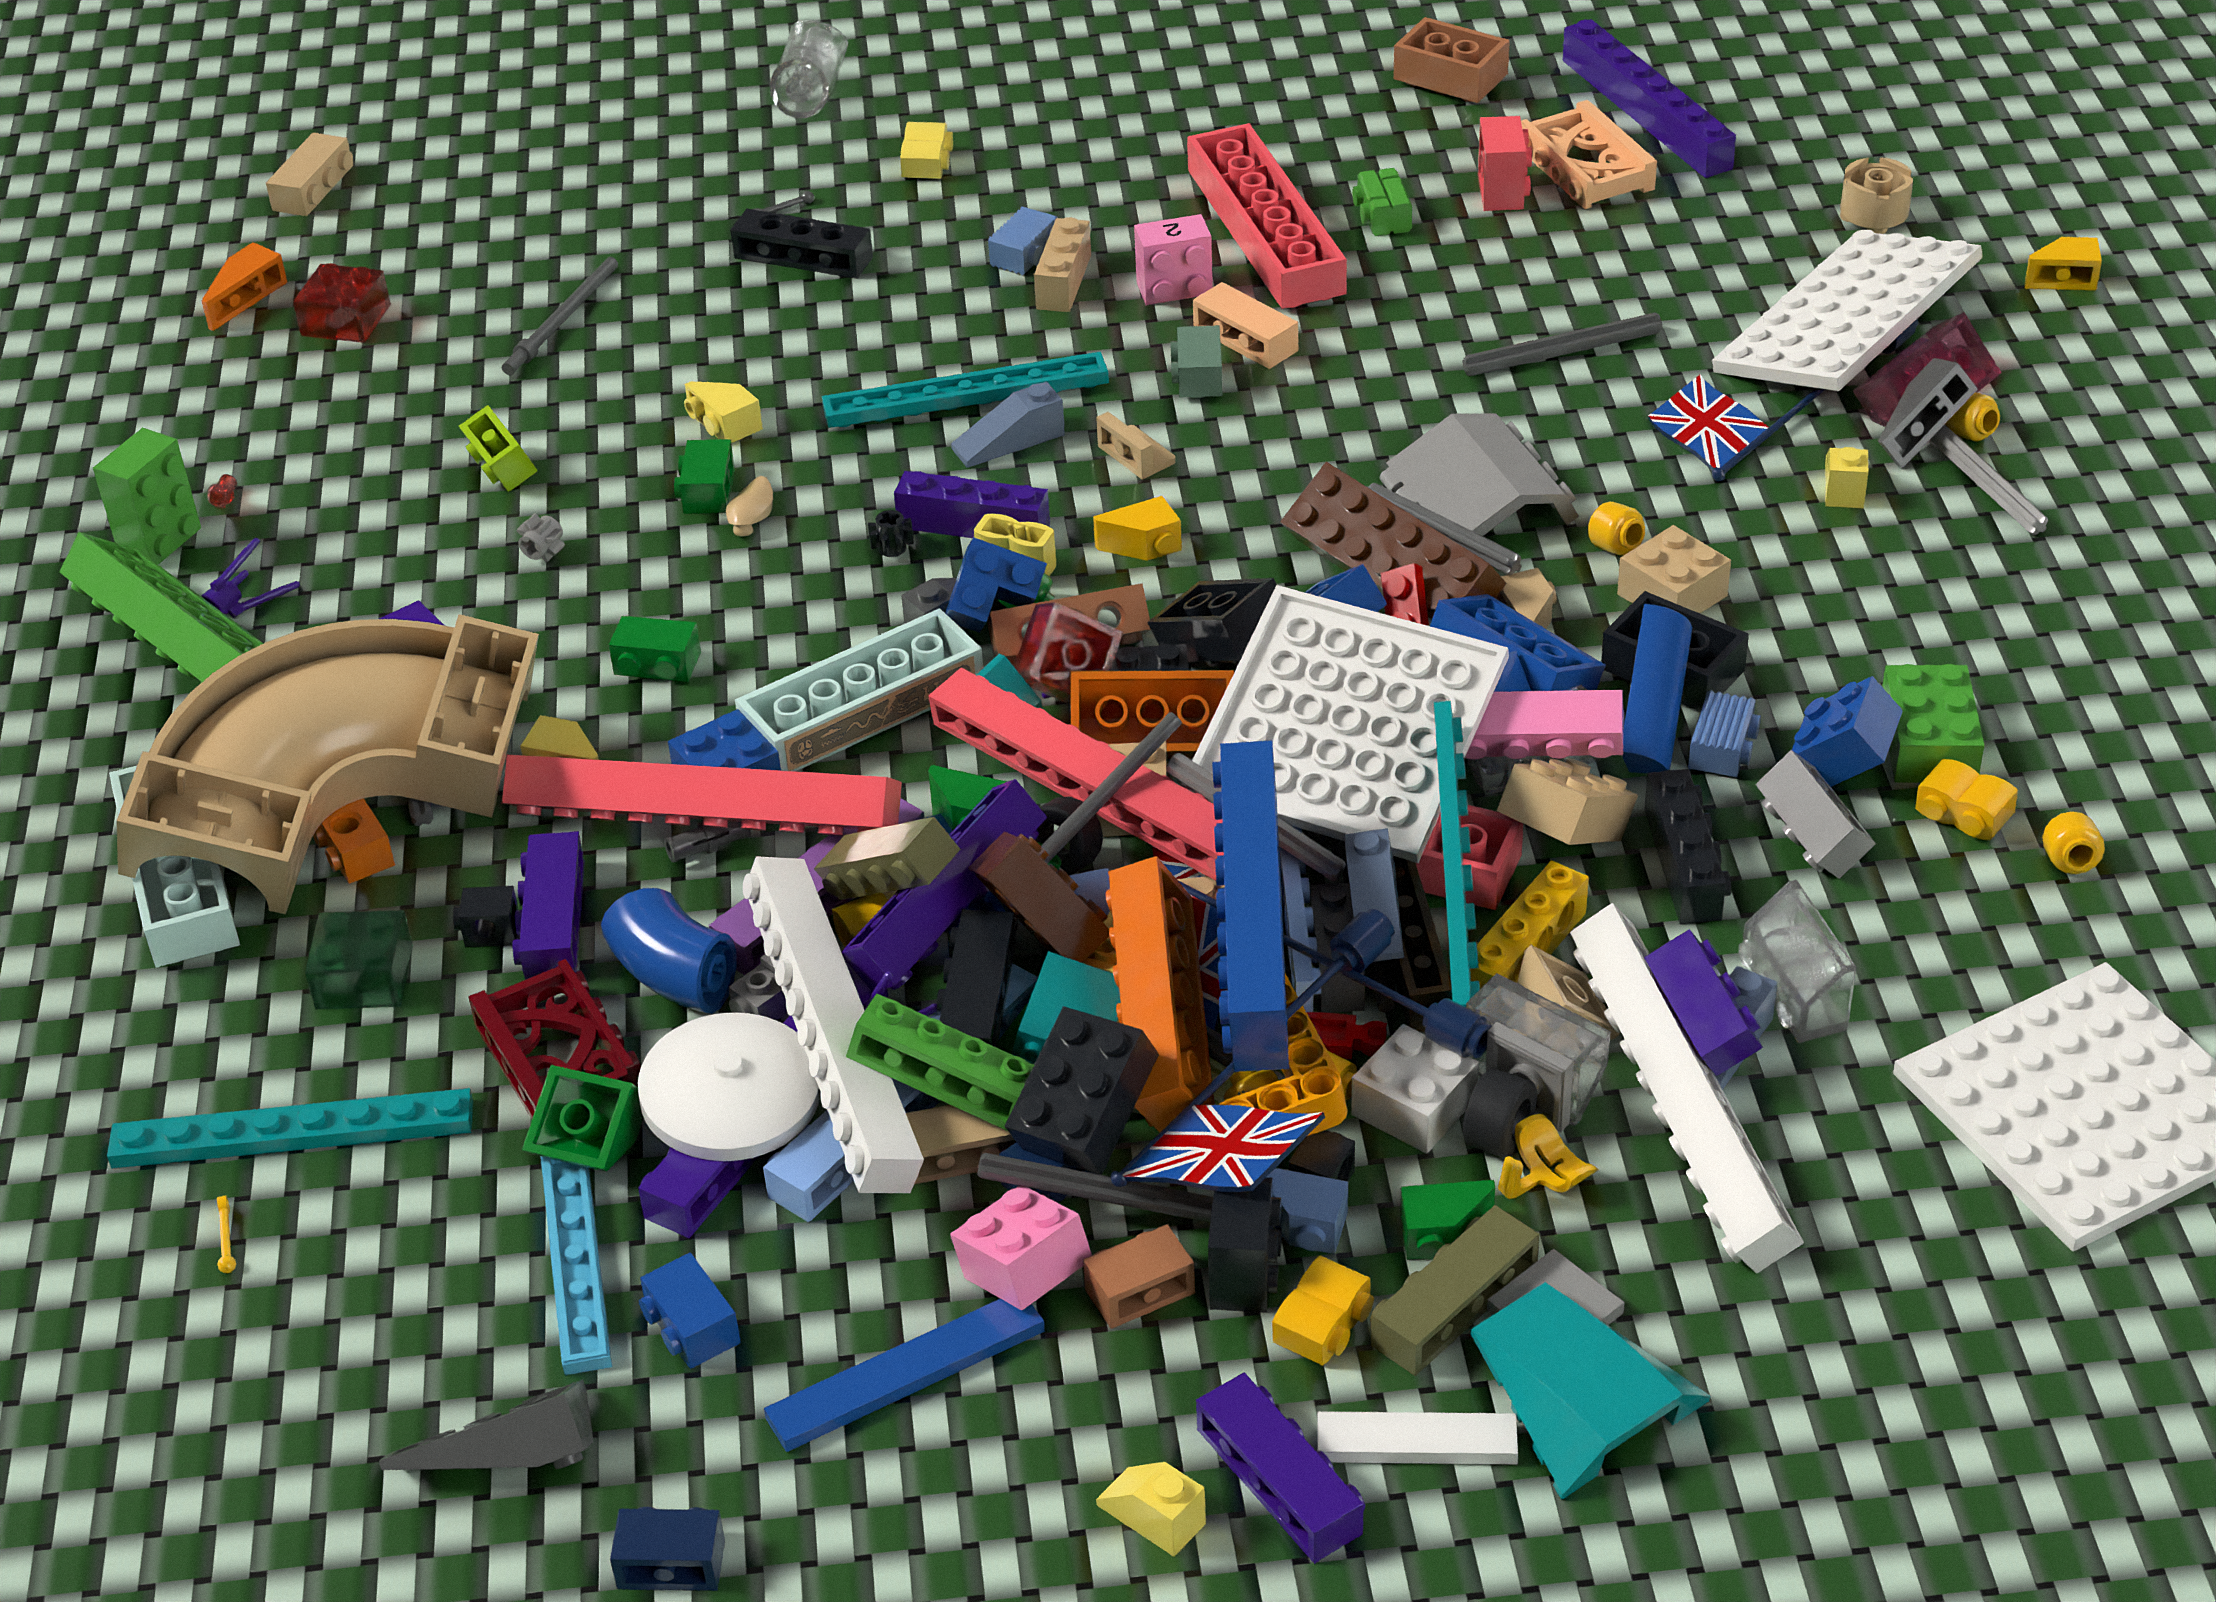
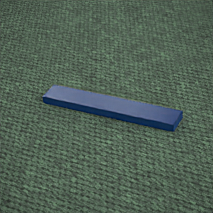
M998 1299L765 1407V1419L785 1451L788 1452L1045 1332L1044 1320L1032 1304L1021 1311L1006 1301Z

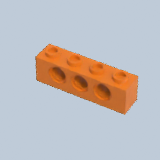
M364 798L351 802L333 812L321 823L313 835L319 848L326 847L325 854L334 872L340 870L349 884L395 866L388 835Z

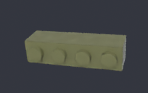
M930 817L846 834L816 865L814 870L822 878L824 888L831 895L839 900L929 885L961 849L936 818Z
M1496 1205L1481 1218L1475 1217L1467 1225L1464 1233L1452 1244L1443 1245L1436 1253L1434 1259L1420 1272H1413L1397 1293L1389 1300L1383 1299L1376 1305L1370 1317L1371 1346L1416 1376L1487 1311V1303L1490 1297L1538 1261L1540 1234Z

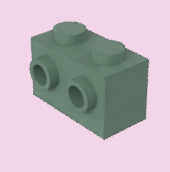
M1220 325L1177 327V341H1170L1172 384L1179 383V398L1191 397L1198 399L1209 396H1222Z

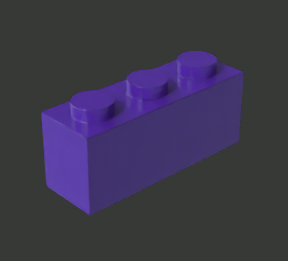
M1689 929L1644 957L1700 1057L1716 1076L1763 1048L1755 1034L1761 1028L1760 1024L1747 1005L1742 1008L1739 1007L1735 998L1740 996L1741 992L1728 972L1720 975L1715 965L1722 962L1708 939L1700 942Z

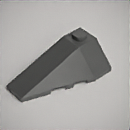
M582 1379L522 1401V1404L511 1408L508 1414L502 1415L501 1412L491 1413L463 1426L464 1429L456 1432L455 1429H451L393 1451L379 1460L381 1469L539 1467L553 1462L555 1469H560L583 1459L581 1451H584L593 1443L587 1391L584 1381Z

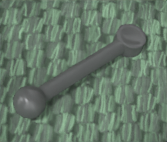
M805 191L800 197L765 209L755 208L753 210L773 213L803 202L810 204L814 200V195L810 191Z

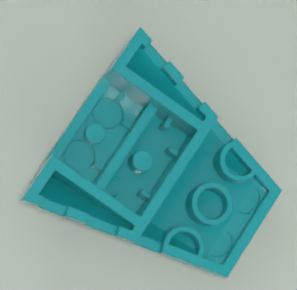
M1546 1282L1471 1330V1336L1499 1387H1504L1512 1401L1511 1409L1516 1414L1518 1422L1524 1423L1534 1442L1533 1449L1542 1465L1546 1464L1555 1480L1553 1486L1561 1500L1599 1475L1605 1454L1662 1416L1672 1425L1676 1424L1709 1402L1711 1397Z

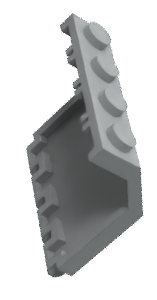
M1496 413L1450 414L1386 462L1389 467L1380 475V480L1387 489L1481 536L1488 533L1525 504L1549 503L1552 508H1556L1567 525L1579 517L1571 504L1576 500V497L1564 482H1561L1559 485L1555 483L1559 478L1546 461L1540 465L1538 461L1541 457L1529 441L1522 444L1520 441L1524 437L1513 422L1510 421L1508 424H1505Z

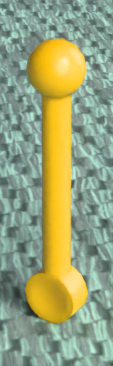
M225 1195L217 1197L222 1255L218 1260L217 1266L222 1273H230L235 1269L236 1261L231 1256L230 1206L228 1197Z

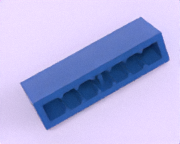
M1644 604L1623 730L1622 757L1629 772L1650 773L1671 769L1693 627L1690 621L1681 613L1657 605Z

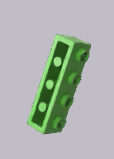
M877 993L856 1023L846 1057L1004 1130H1007L1004 1126L1034 1067L1033 1064L1018 1056H1013L985 1043L979 1038L969 1036L943 1024L937 1019L923 1015Z

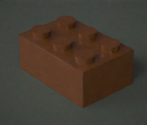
M1004 831L968 869L1010 912H1014V917L1047 951L1083 963L1109 937V928L1103 923L1108 916L1091 899L1087 901L1080 894L1077 896L1074 893L1079 887L1077 883L1061 868L1057 870L1053 865H1048L1045 862L1049 854L1033 838L1030 837L1028 839L1023 834L1017 837Z

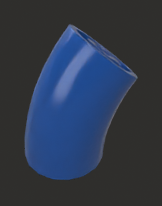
M642 888L627 893L616 900L605 912L601 922L603 937L618 960L643 985L669 1001L696 1011L713 1014L722 1007L729 996V986L734 983L737 968V952L734 940L729 934L713 930L695 921L682 910L678 901L670 892L660 888Z

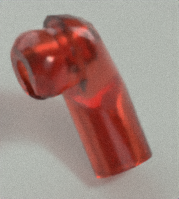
M222 475L217 483L212 484L208 488V500L215 508L224 509L227 504L233 501L237 480L232 475Z

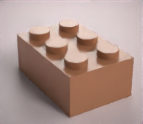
M1424 17L1394 45V80L1405 82L1409 86H1419L1434 90L1438 94H1448L1462 98L1466 102L1479 103L1508 74L1510 40Z

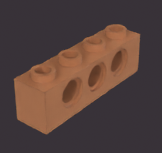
M1143 583L992 611L987 619L994 658L1000 653L1006 656L1013 666L1028 663V656L1043 653L1044 659L1066 656V649L1081 646L1040 641L1036 644L1028 643L1022 636V627L1027 624L1035 625L1039 628L1040 632L1064 634L1060 629V621L1064 617H1071L1079 625V632L1076 636H1102L1103 642L1119 639L1120 645L1143 641L1142 634H1146L1151 630L1147 623L1150 617ZM1109 610L1115 615L1117 623L1114 629H1106L1100 625L1098 621L1099 611Z

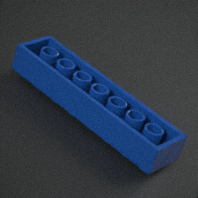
M1273 740L1221 743V761L1212 762L1214 788H1222V791L1213 794L1215 820L1223 821V823H1216V826H1214L1216 853H1224V855L1217 856V859H1215L1217 886H1225V888H1220L1216 892L1217 918L1226 919V922H1219L1217 927L1218 953H1227V956H1220V961H1218L1219 988H1228L1227 991H1221V997H1219L1221 1025H1230L1222 1026L1223 1053H1232L1234 1072L1289 1069L1278 810Z

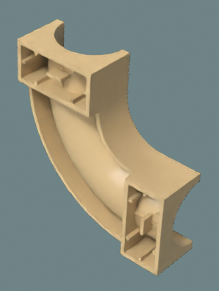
M461 614L458 615L455 627L398 619L354 620L299 630L268 641L236 657L212 673L190 692L170 715L156 736L149 753L142 751L117 818L118 874L135 878L139 867L144 862L163 856H186L203 859L222 865L242 875L262 892L267 900L269 911L286 914L312 836L329 815L351 802L373 796H403L492 818L516 717L522 700L527 701L531 689L539 634Z

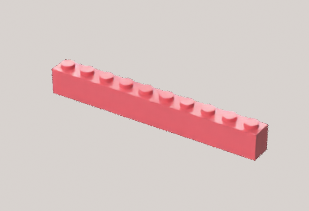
M962 667L928 695L934 725L1064 797H1073L1084 802L1126 758V756L1113 750L1105 742L1097 741L1087 736L1075 726L1061 722L1050 716L1044 709L1036 708L1024 702L1014 693L1006 692L989 683L983 676H976ZM1142 765L1096 813L1101 818L1216 881L1215 859H1217V856L1224 855V853H1216L1214 826H1216V823H1223V821L1215 820L1214 804L1203 795L1193 793L1176 784L1170 777L1161 776Z
M507 754L502 803L516 806V814L541 816L542 809L554 810L553 816L577 819L578 812L582 811L591 812L590 819L615 821V814H628L627 821L638 823H652L653 816L665 817V823L671 825L690 826V819H703V826L728 828V821L741 822L742 829L766 831V823L780 824L779 831L804 833L805 826L818 827L819 834L843 836L844 828L857 829V832L898 824L902 782L880 776Z

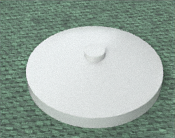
M749 1013L708 1015L673 1029L662 1037L649 1051L643 1061L638 1078L640 1108L645 1122L651 1131L665 1144L683 1154L714 1161H735L754 1158L787 1144L808 1125L816 1112L821 1093L816 1078L810 1074L809 1060L804 1046H801L798 1042L797 1032L774 1019Z

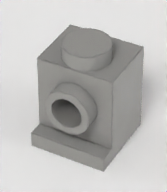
M765 954L760 957L761 964L729 986L731 999L729 1006L732 1013L756 1014L777 1021L788 1013L786 998L781 986L776 983L775 969L771 958Z

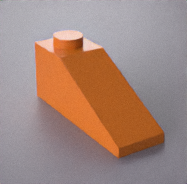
M252 242L226 260L201 300L210 330H216L288 283L281 254Z

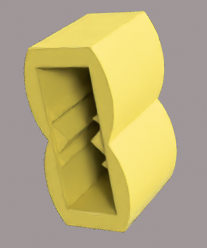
M907 122L900 155L902 178H942L943 170L949 169V151L952 152L953 132H947V123Z
M985 514L974 528V538L1047 563L1044 573L1048 576L1056 568L1054 530L1046 525L1035 522H1018L1012 517L1001 514Z

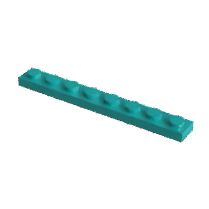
M1094 352L822 396V405L828 428L848 427L852 424L869 421L879 422L894 417L917 416L925 412L953 410L957 407L975 404L985 405L994 401L1005 400L1016 391L1046 381L1056 393L1062 390L1081 387L1091 388L1099 384L1109 383V374L1102 353Z
M1451 701L1434 702L1452 1001L1473 1011V1008H1481V993L1479 981H1471L1470 969L1479 968L1477 942H1468V930L1476 929L1474 903H1466L1465 891H1473L1472 866L1463 865V854L1471 853L1469 827H1461L1460 816H1468L1466 790H1458V779H1466L1464 753H1456L1455 743L1463 742V728L1461 717H1453Z
M465 1088L112 1123L107 1158L112 1169L471 1133L473 1097L471 1089Z

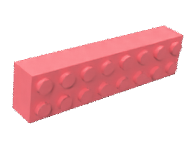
M1250 123L1187 137L1189 173L1281 309L1295 308L1302 304L1319 300H1330L1333 297L1346 294L1347 259Z

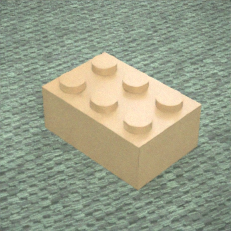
M1568 758L1566 763L1556 759H1550L1549 763L1532 759V762L1529 764H1514L1497 811L1569 845L1621 841L1638 794L1625 789L1627 783L1619 778L1605 774L1600 778L1589 773L1591 766L1575 759Z

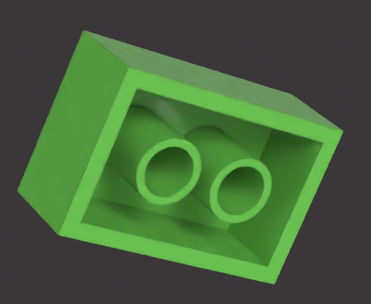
M142 427L93 467L115 543L136 548L159 565L201 529L176 438Z
M1885 665L1882 687L1903 710L1889 748L1894 782L1922 783L1942 759L1962 762L1980 774L1984 741L1968 665Z

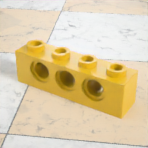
M1551 860L1477 944L1479 968L1470 969L1471 981H1479L1482 1009L1499 1016L1515 996L1525 950L1530 945H1533L1551 955L1584 917L1587 908L1589 876Z

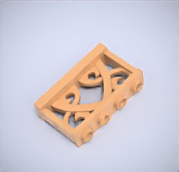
M1589 100L1577 102L1576 109L1532 122H1529L1527 119L1521 120L1522 129H1528L1532 161L1583 209L1591 208L1594 202L1637 189L1643 193L1655 190L1657 160ZM1573 145L1586 150H1596L1600 153L1598 163L1573 159L1567 155Z

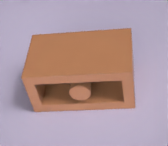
M1168 1224L1152 1231L1143 1232L1131 1240L1109 1249L1100 1250L1093 1256L1083 1259L1085 1291L1111 1329L1195 1293L1194 1262Z

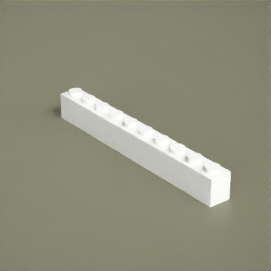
M756 856L751 872L747 873L744 877L743 895L745 899L749 900L753 910L754 924L760 929L764 940L765 954L771 958L775 969L776 983L783 990L786 998L787 1012L793 1017L798 1030V1042L801 1046H804L807 1054L810 1074L816 1078L821 1091L822 1106L828 1110L833 1123L834 1138L840 1142L845 1155L846 1170L852 1174L858 1193H911L924 1158L892 1078L846 1057L856 1023L865 1010L804 859Z
M1611 903L1570 932L1578 947L1573 951V954L1581 967L1587 973L1591 972L1593 978L1588 983L1592 991L1601 1002H1606L1609 1008L1604 1011L1608 1022L1616 1032H1621L1625 1038L1619 1042L1620 1046L1633 1064H1638L1640 1071L1636 1073V1077L1641 1086L1650 1096L1654 1095L1657 1101L1652 1105L1655 1114L1666 1128H1671L1674 1135L1669 1137V1141L1673 1149L1683 1161H1688L1691 1168L1686 1171L1687 1177L1700 1194H1705L1708 1200L1703 1205L1705 1212L1717 1228L1720 1229L1722 1227L1726 1235L1721 1239L1724 1249L1735 1263L1743 1260L1755 1273H1759L1802 1245L1804 1241L1715 1075L1700 1057L1644 957L1649 955V952L1634 924Z

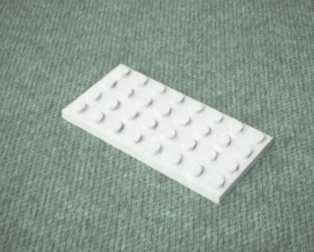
M1872 230L1857 231L1712 359L1714 373L1840 391L1983 258L1981 245L1967 244L1963 240L1949 242L1935 240L1933 237H1905L1901 233L1888 235L1874 233Z

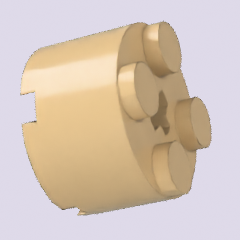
M1869 158L1856 160L1845 169L1840 218L1843 221L1872 230L1874 233L1885 234L1888 228L1900 225L1909 216L1913 188L1912 171L1905 164L1889 158H1880L1879 163H1868Z

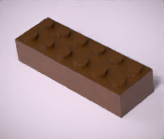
M1328 462L1324 463L1280 521L1299 542L1342 570L1347 571L1364 564L1382 595V572L1412 563L1422 566L1429 626L1439 600L1484 594L1496 598L1506 585L1503 578L1488 562Z

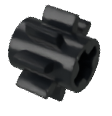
M883 511L876 516V523H868L870 548H878L883 556H899L906 551V544H914L912 519H904L899 511Z

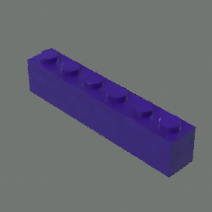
M1016 779L993 787L949 834L961 850L929 885L898 890L841 951L846 962L872 992L887 971L893 974L887 988L891 987L892 990H896L904 985L913 975V972L910 970L917 961L926 959L937 949L939 944L936 940L943 932H949L952 927H956L959 924L962 909H965L968 904L976 903L986 895L989 890L968 867L1004 831L1017 837L1023 834L1028 839L1031 837L1035 840L1038 837L1039 832L1036 829L1044 822L1047 816Z

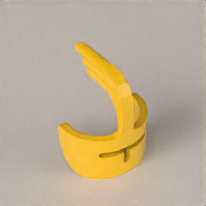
M1535 1114L1518 1122L1515 1127L1516 1145L1523 1161L1529 1168L1530 1174L1521 1178L1523 1171L1522 1162L1507 1156L1504 1159L1498 1190L1508 1199L1517 1198L1538 1184L1546 1186L1555 1192L1562 1193L1588 1178L1599 1169L1595 1165L1585 1163L1575 1156L1564 1144L1552 1122L1543 1114ZM1535 1149L1539 1152V1154L1541 1155V1157L1543 1158V1160L1547 1163V1165H1548L1549 1167L1553 1166V1165L1556 1164L1557 1162H1561L1559 1165H1557V1166L1554 1168V1172H1555V1173H1553V1172L1544 1164V1162L1540 1159V1157L1538 1156V1154H1537V1152L1535 1151Z

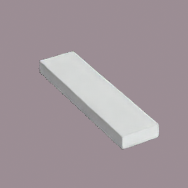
M1318 1412V1450L1323 1451L1330 1461L1334 1463L1517 1464L1516 1414Z

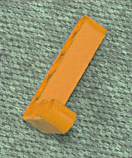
M1285 974L1286 1008H1288L1298 996ZM1302 1006L1287 1020L1289 1069H1281L1286 1078L1229 1098L1219 1105H1240L1283 1113L1324 1112L1325 1118L1307 1135L1310 1136L1342 1123L1348 1111L1340 1074Z

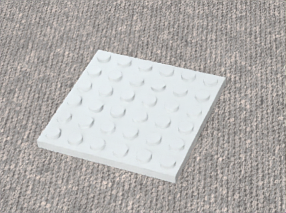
M1276 585L1192 761L1213 774L1212 762L1221 761V743L1273 740L1278 818L1291 826L1345 841V834L1388 828L1393 856L1419 863L1441 813L1434 702L1451 701L1453 717H1461L1463 742L1455 743L1456 753H1464L1465 758L1509 658L1508 648ZM1183 782L1181 783V786L1187 790L1198 793Z
M2107 962L1895 1061L1893 1074L2072 1252L2216 1180V1060Z

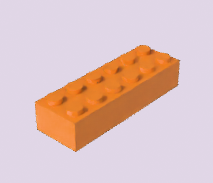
M1155 856L1108 871L1110 889L1106 891V901L1113 916V927L1109 929L1111 944L1116 951L1117 964L1113 966V977L1120 991V1003L1116 1005L1118 1020L1122 1024L1142 1029L1159 1053L1134 1108L1145 1117L1150 1127L1154 1126L1160 1133L1212 1082L1192 897L1161 860ZM1214 1093L1202 1105H1215Z

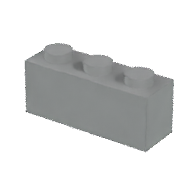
M1792 750L1755 784L1765 796V799L1761 802L1763 806L1776 819H1783L1786 823L1782 827L1783 832L1796 845L1800 846L1802 844L1806 849L1802 854L1804 859L1819 873L1826 869L1837 878H1840L1876 844L1817 769Z

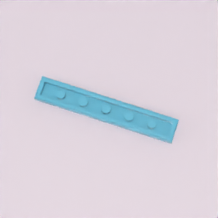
M541 1156L564 1375L612 1367L590 1171L588 1167Z

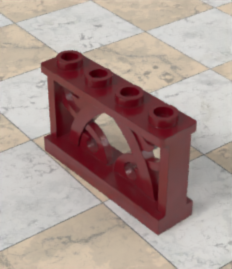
M566 959L557 962L558 967L492 994L487 995L485 990L468 996L476 1029L531 1119L533 1118L547 1075L539 1076L537 1072L543 1068H550V1065L633 1083L638 1088L637 1077L639 1076L641 1065L633 1050L626 1052L619 1028L615 1023L610 1025L607 1023V1015L602 1002L597 996L594 998L590 997V990L585 976L580 970L574 972ZM562 993L568 997V1001L564 1004L554 1003V996ZM548 999L545 1004L546 1009H537L539 1002ZM526 1028H532L529 1037L525 1039L514 1038L519 1033L527 1035ZM541 1028L563 1030L580 1036L578 1045L567 1063L547 1055L526 1058V1055L533 1051L540 1042ZM597 1044H598V1046L600 1047L599 1050H595ZM606 1063L611 1065L614 1071L602 1075V1070H598L596 1067Z

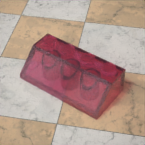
M1965 312L1931 328L1853 390L1872 422L1886 427L1908 384L1933 358L1958 363L1978 388L1977 393L2001 374L2000 369Z

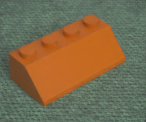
M1234 670L1071 671V725L1087 736L1106 744L1139 743L1169 712H1172L1181 720L1182 724L1166 740L1168 759H1171L1176 753L1193 759L1234 675Z

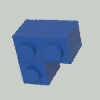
M973 537L966 549L945 614L957 625L980 633L987 622L994 598L1015 606L1029 605L1035 601L1047 563Z

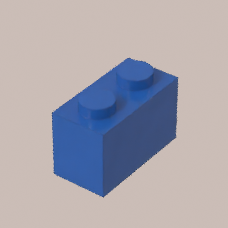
M691 1252L640 1277L644 1297L639 1299V1305L643 1315L650 1325L657 1323L662 1329V1339L669 1352L673 1356L680 1354L690 1369L741 1343L735 1311Z

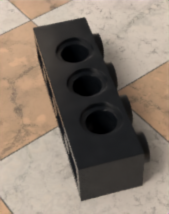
M746 209L730 229L735 259L858 279L873 258L870 228Z

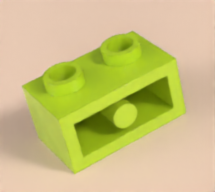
M489 405L459 425L462 432L471 442L465 448L477 464L483 460L485 461L481 469L493 485L500 481L505 489L510 492L538 471Z

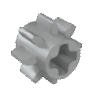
M534 513L517 529V532L522 536L518 542L519 548L530 559L538 560L542 557L545 562H548L565 546L563 541L559 540L563 535V529L559 522L550 516L539 518Z

